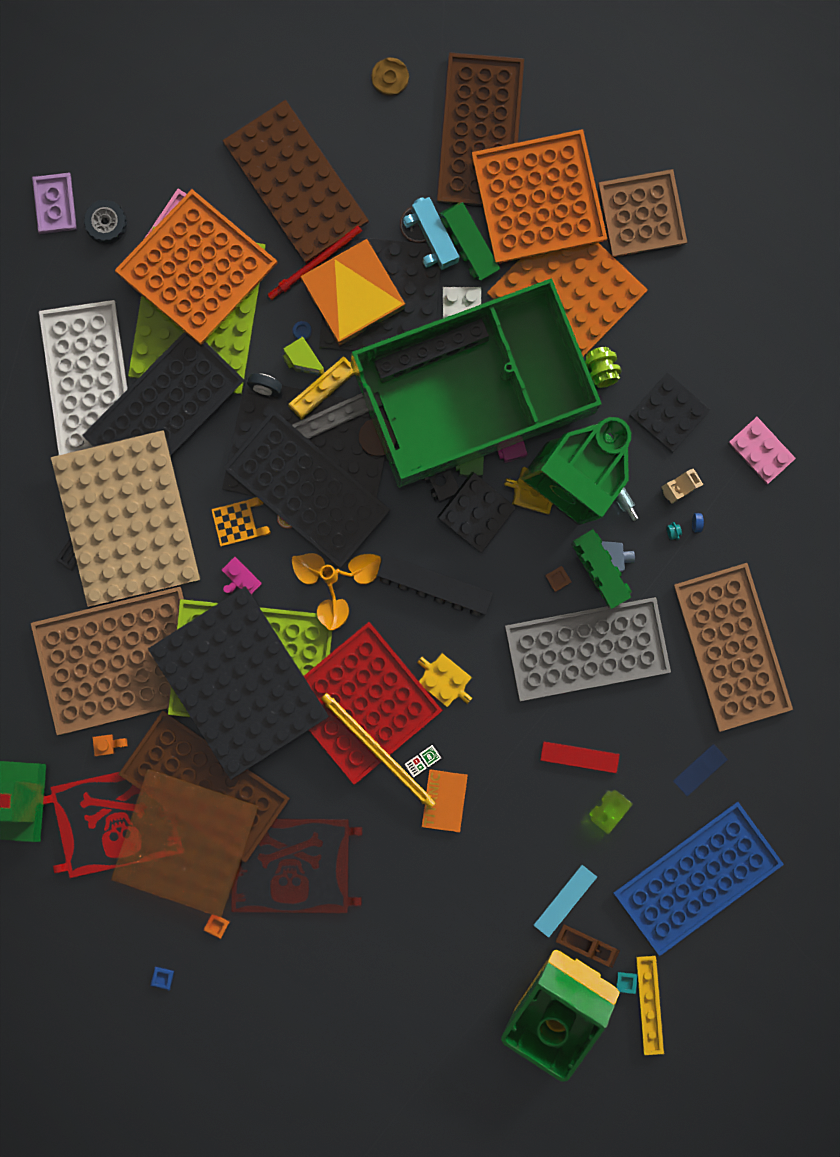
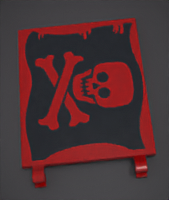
M120 772L51 787L52 794L44 796L43 805L54 803L66 863L53 866L54 874L68 871L69 877L73 878L184 853L176 814L119 775Z

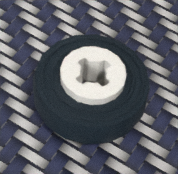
M253 373L247 381V385L251 389L263 395H279L282 384L278 380L266 374Z

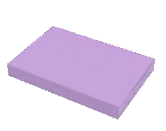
M63 173L32 177L38 233L77 230L71 174Z

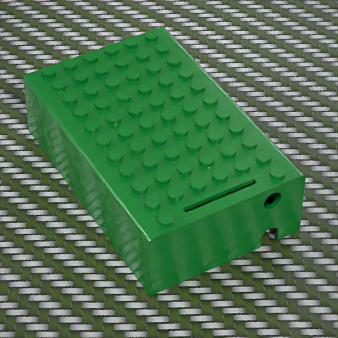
M552 278L356 350L351 355V367L399 488L594 415L602 404ZM482 318L489 335L488 342L381 383L374 361ZM375 393L379 394L400 449L395 450L375 399Z

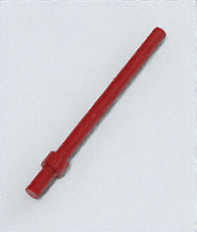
M357 225L288 279H283L279 282V286L267 295L273 300L283 291H288L291 288L290 286L298 281L302 275L314 269L361 233V228Z

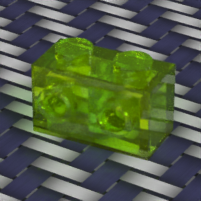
M608 790L602 797L604 802L601 806L598 807L596 805L590 812L592 817L589 820L606 834L613 830L633 805L616 790L612 792Z

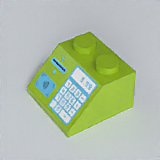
M303 336L284 348L283 357L289 368L293 367L295 371L317 376L324 374L323 366Z

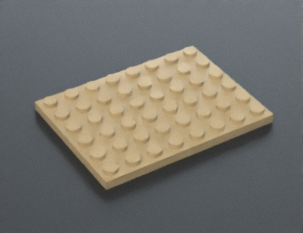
M164 430L51 457L88 607L200 580Z

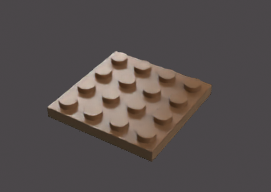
M673 169L598 183L613 257L687 244Z

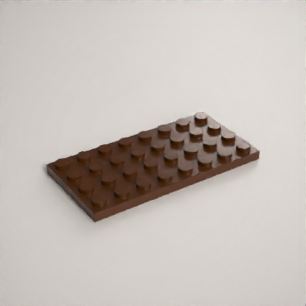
M449 53L437 202L452 204L463 202L464 205L483 206L472 152L518 143L524 70L523 58Z
M286 99L222 140L305 264L340 240L357 225L361 228L369 223L361 208Z
M165 711L160 713L119 773L121 777L244 862H247L290 799L249 769L230 780L206 740L171 715H168Z

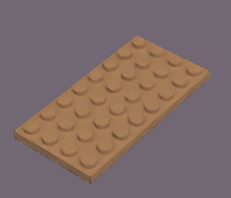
M748 563L673 585L718 731L721 732L793 710Z

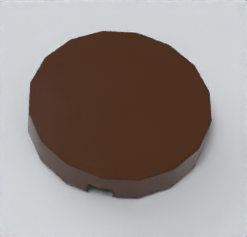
M372 419L366 421L359 432V443L362 449L373 456L386 455ZM384 419L393 445L395 446L397 440L391 428L390 422Z

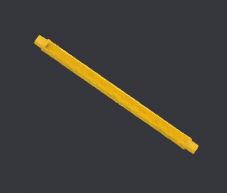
M327 693L321 698L326 704L325 706L410 789L422 804H425L429 809L435 804L430 798L431 796L380 747L334 698H331Z

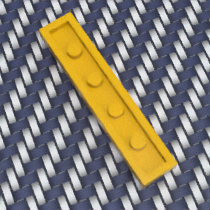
M656 956L636 957L644 1055L664 1054Z

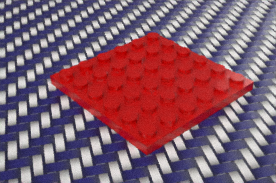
M370 622L365 624L304 675L307 683L329 715L327 719L311 728L309 732L353 785L379 765L381 761L325 706L326 704L321 698L326 693L331 698H334L389 755L443 711Z

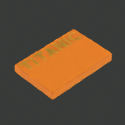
M429 770L426 793L431 796L430 798L435 804L430 809L426 805L424 806L422 827L460 832L468 775Z

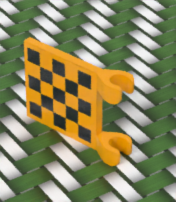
M255 497L212 509L220 546L271 534L268 526L256 529L251 507L263 505V501Z

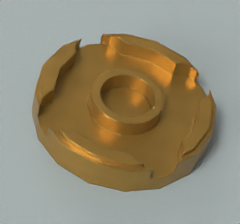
M389 57L376 63L372 70L371 78L373 86L378 92L383 95L393 96L404 91L408 85L409 73L402 61Z

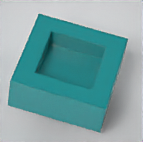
M618 972L616 983L618 991L636 994L638 974Z

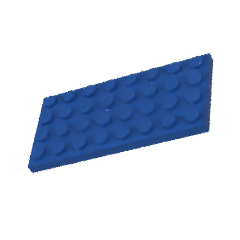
M736 802L613 892V894L656 953L661 956L784 864L739 802Z

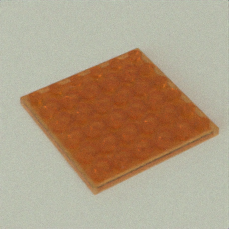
M148 769L111 880L222 917L258 806Z

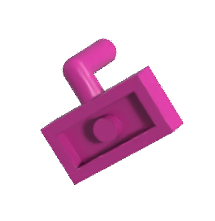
M236 557L222 569L232 580L229 585L223 588L226 594H231L237 587L242 589L246 586L252 595L262 585Z

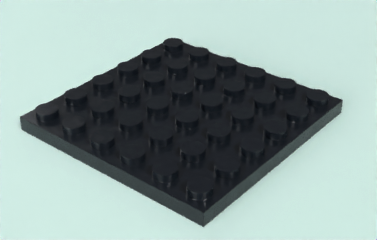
M354 237L329 256L327 261L367 239L402 297L405 309L382 322L370 326L363 333L340 346L322 315L319 348L356 351L435 322L441 269L438 263L427 268L425 267L423 257L433 254L429 245L426 243Z

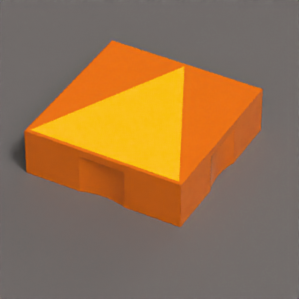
M367 239L301 276L303 285L315 305L320 309L327 326L339 346L360 335L370 326L382 322L405 309L402 297Z

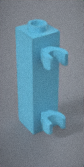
M430 197L426 199L419 198L414 201L411 210L413 214L405 216L403 223L406 228L418 223L433 253L423 257L425 267L427 268L438 263L442 270L458 263L459 255Z

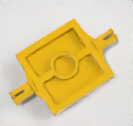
M526 467L521 468L517 481L505 479L504 486L515 488L513 505L546 515L550 514L553 504L520 479L527 470Z
M443 653L431 664L423 657L420 658L417 663L425 669V673L419 682L425 690L446 707L458 697L467 704L471 701L472 697L464 692L466 684L472 678Z

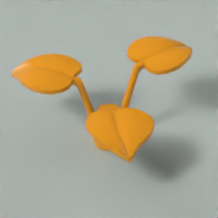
M315 553L292 557L294 572L301 582L308 585L315 584L320 576L328 585L332 600H324L317 608V616L319 621L329 631L341 627L349 615L347 602L343 599L336 600L332 584L338 580V574L348 577L354 576L355 581L359 584H369L376 579L381 564V557L378 555H359L349 562L348 568L352 573H347L339 569L335 570L331 565H325L324 559Z

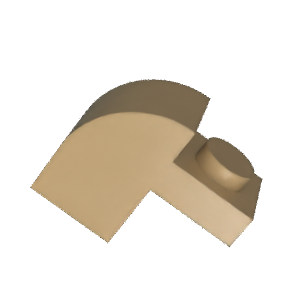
M691 469L678 478L666 483L661 488L663 489L664 496L671 503H675L701 487L703 483L695 470Z

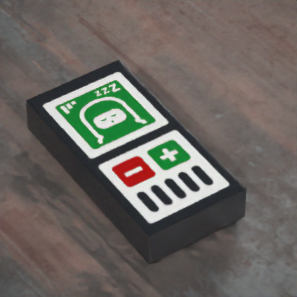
M433 742L402 765L414 780L444 759V756Z

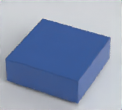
M155 967L151 986L170 990L174 971Z

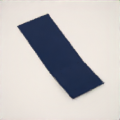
M713 744L675 778L673 782L688 796L728 759Z

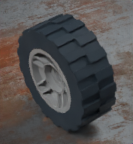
M98 200L87 208V212L84 214V225L87 233L93 240L109 244L110 242L117 241L125 233V227L127 226L125 213L114 201ZM105 218L109 220L106 225L102 224Z

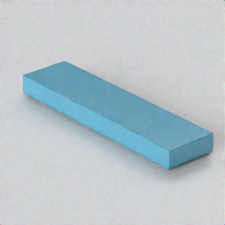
M581 865L534 923V926L547 937H550L597 876Z

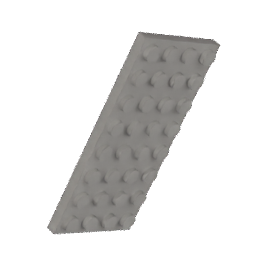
M656 597L622 603L611 610L606 606L505 626L519 701L671 673Z

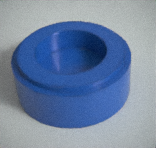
M305 321L297 322L293 327L294 337L297 340L302 336L305 340L310 338L312 329L309 323Z
M694 513L692 517L693 532H702L704 526L703 515L701 513Z

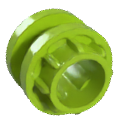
M608 347L596 348L586 355L585 363L588 370H592L590 375L594 385L598 388L611 386L620 379L621 368L619 365L613 364L617 360L616 353L609 350Z

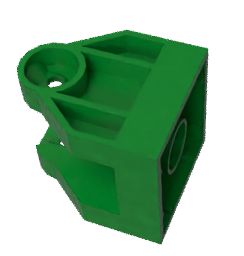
M609 417L599 421L596 425L562 435L561 438L550 440L545 443L520 479L579 525L600 519L629 481L628 446L631 441L630 428L624 420L618 417Z

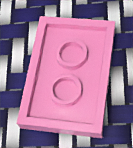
M758 417L729 441L731 447L766 484L770 483L796 459Z

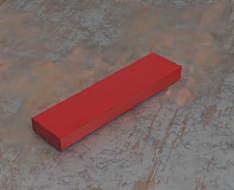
M543 741L540 761L617 773L620 754Z

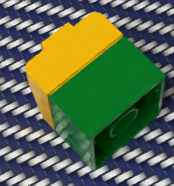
M554 950L515 1007L502 1035V1042L559 1081H567L606 1028L619 996V991L616 987L600 977L601 974L578 959L574 961L564 953Z

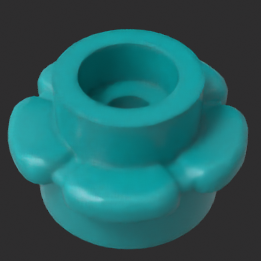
M672 522L666 526L669 539L679 540V536L682 535L680 525Z

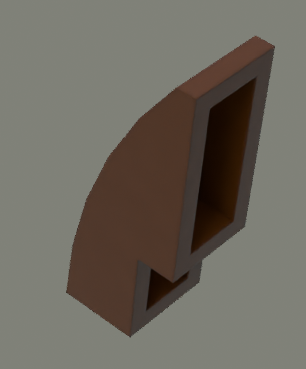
M565 924L556 940L557 943L610 968H613L620 950Z

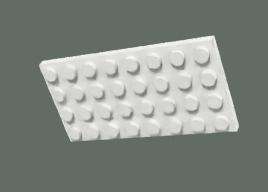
M115 300L39 311L59 455L92 448L93 446L82 435L128 389Z

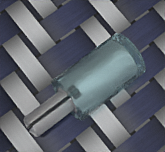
M624 487L615 500L623 512L627 511L631 519L635 521L639 518L632 508L635 506V503Z

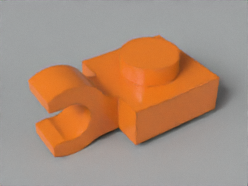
M112 734L92 737L95 756L115 754L114 748L128 746L127 738L113 740Z

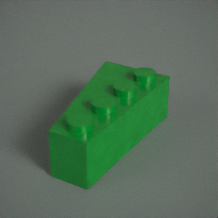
M463 202L456 203L438 214L445 229L450 233L453 244L459 248L462 260L464 262L467 261L470 266L468 270L474 279L482 280L500 269Z
M592 529L575 539L571 545L609 610L630 599L632 591L627 583H623L620 578L622 576L617 566L614 567L611 562V555L604 549L601 544V538Z

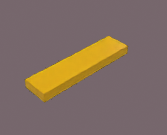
M343 356L291 401L288 407L302 420L354 374L351 363Z

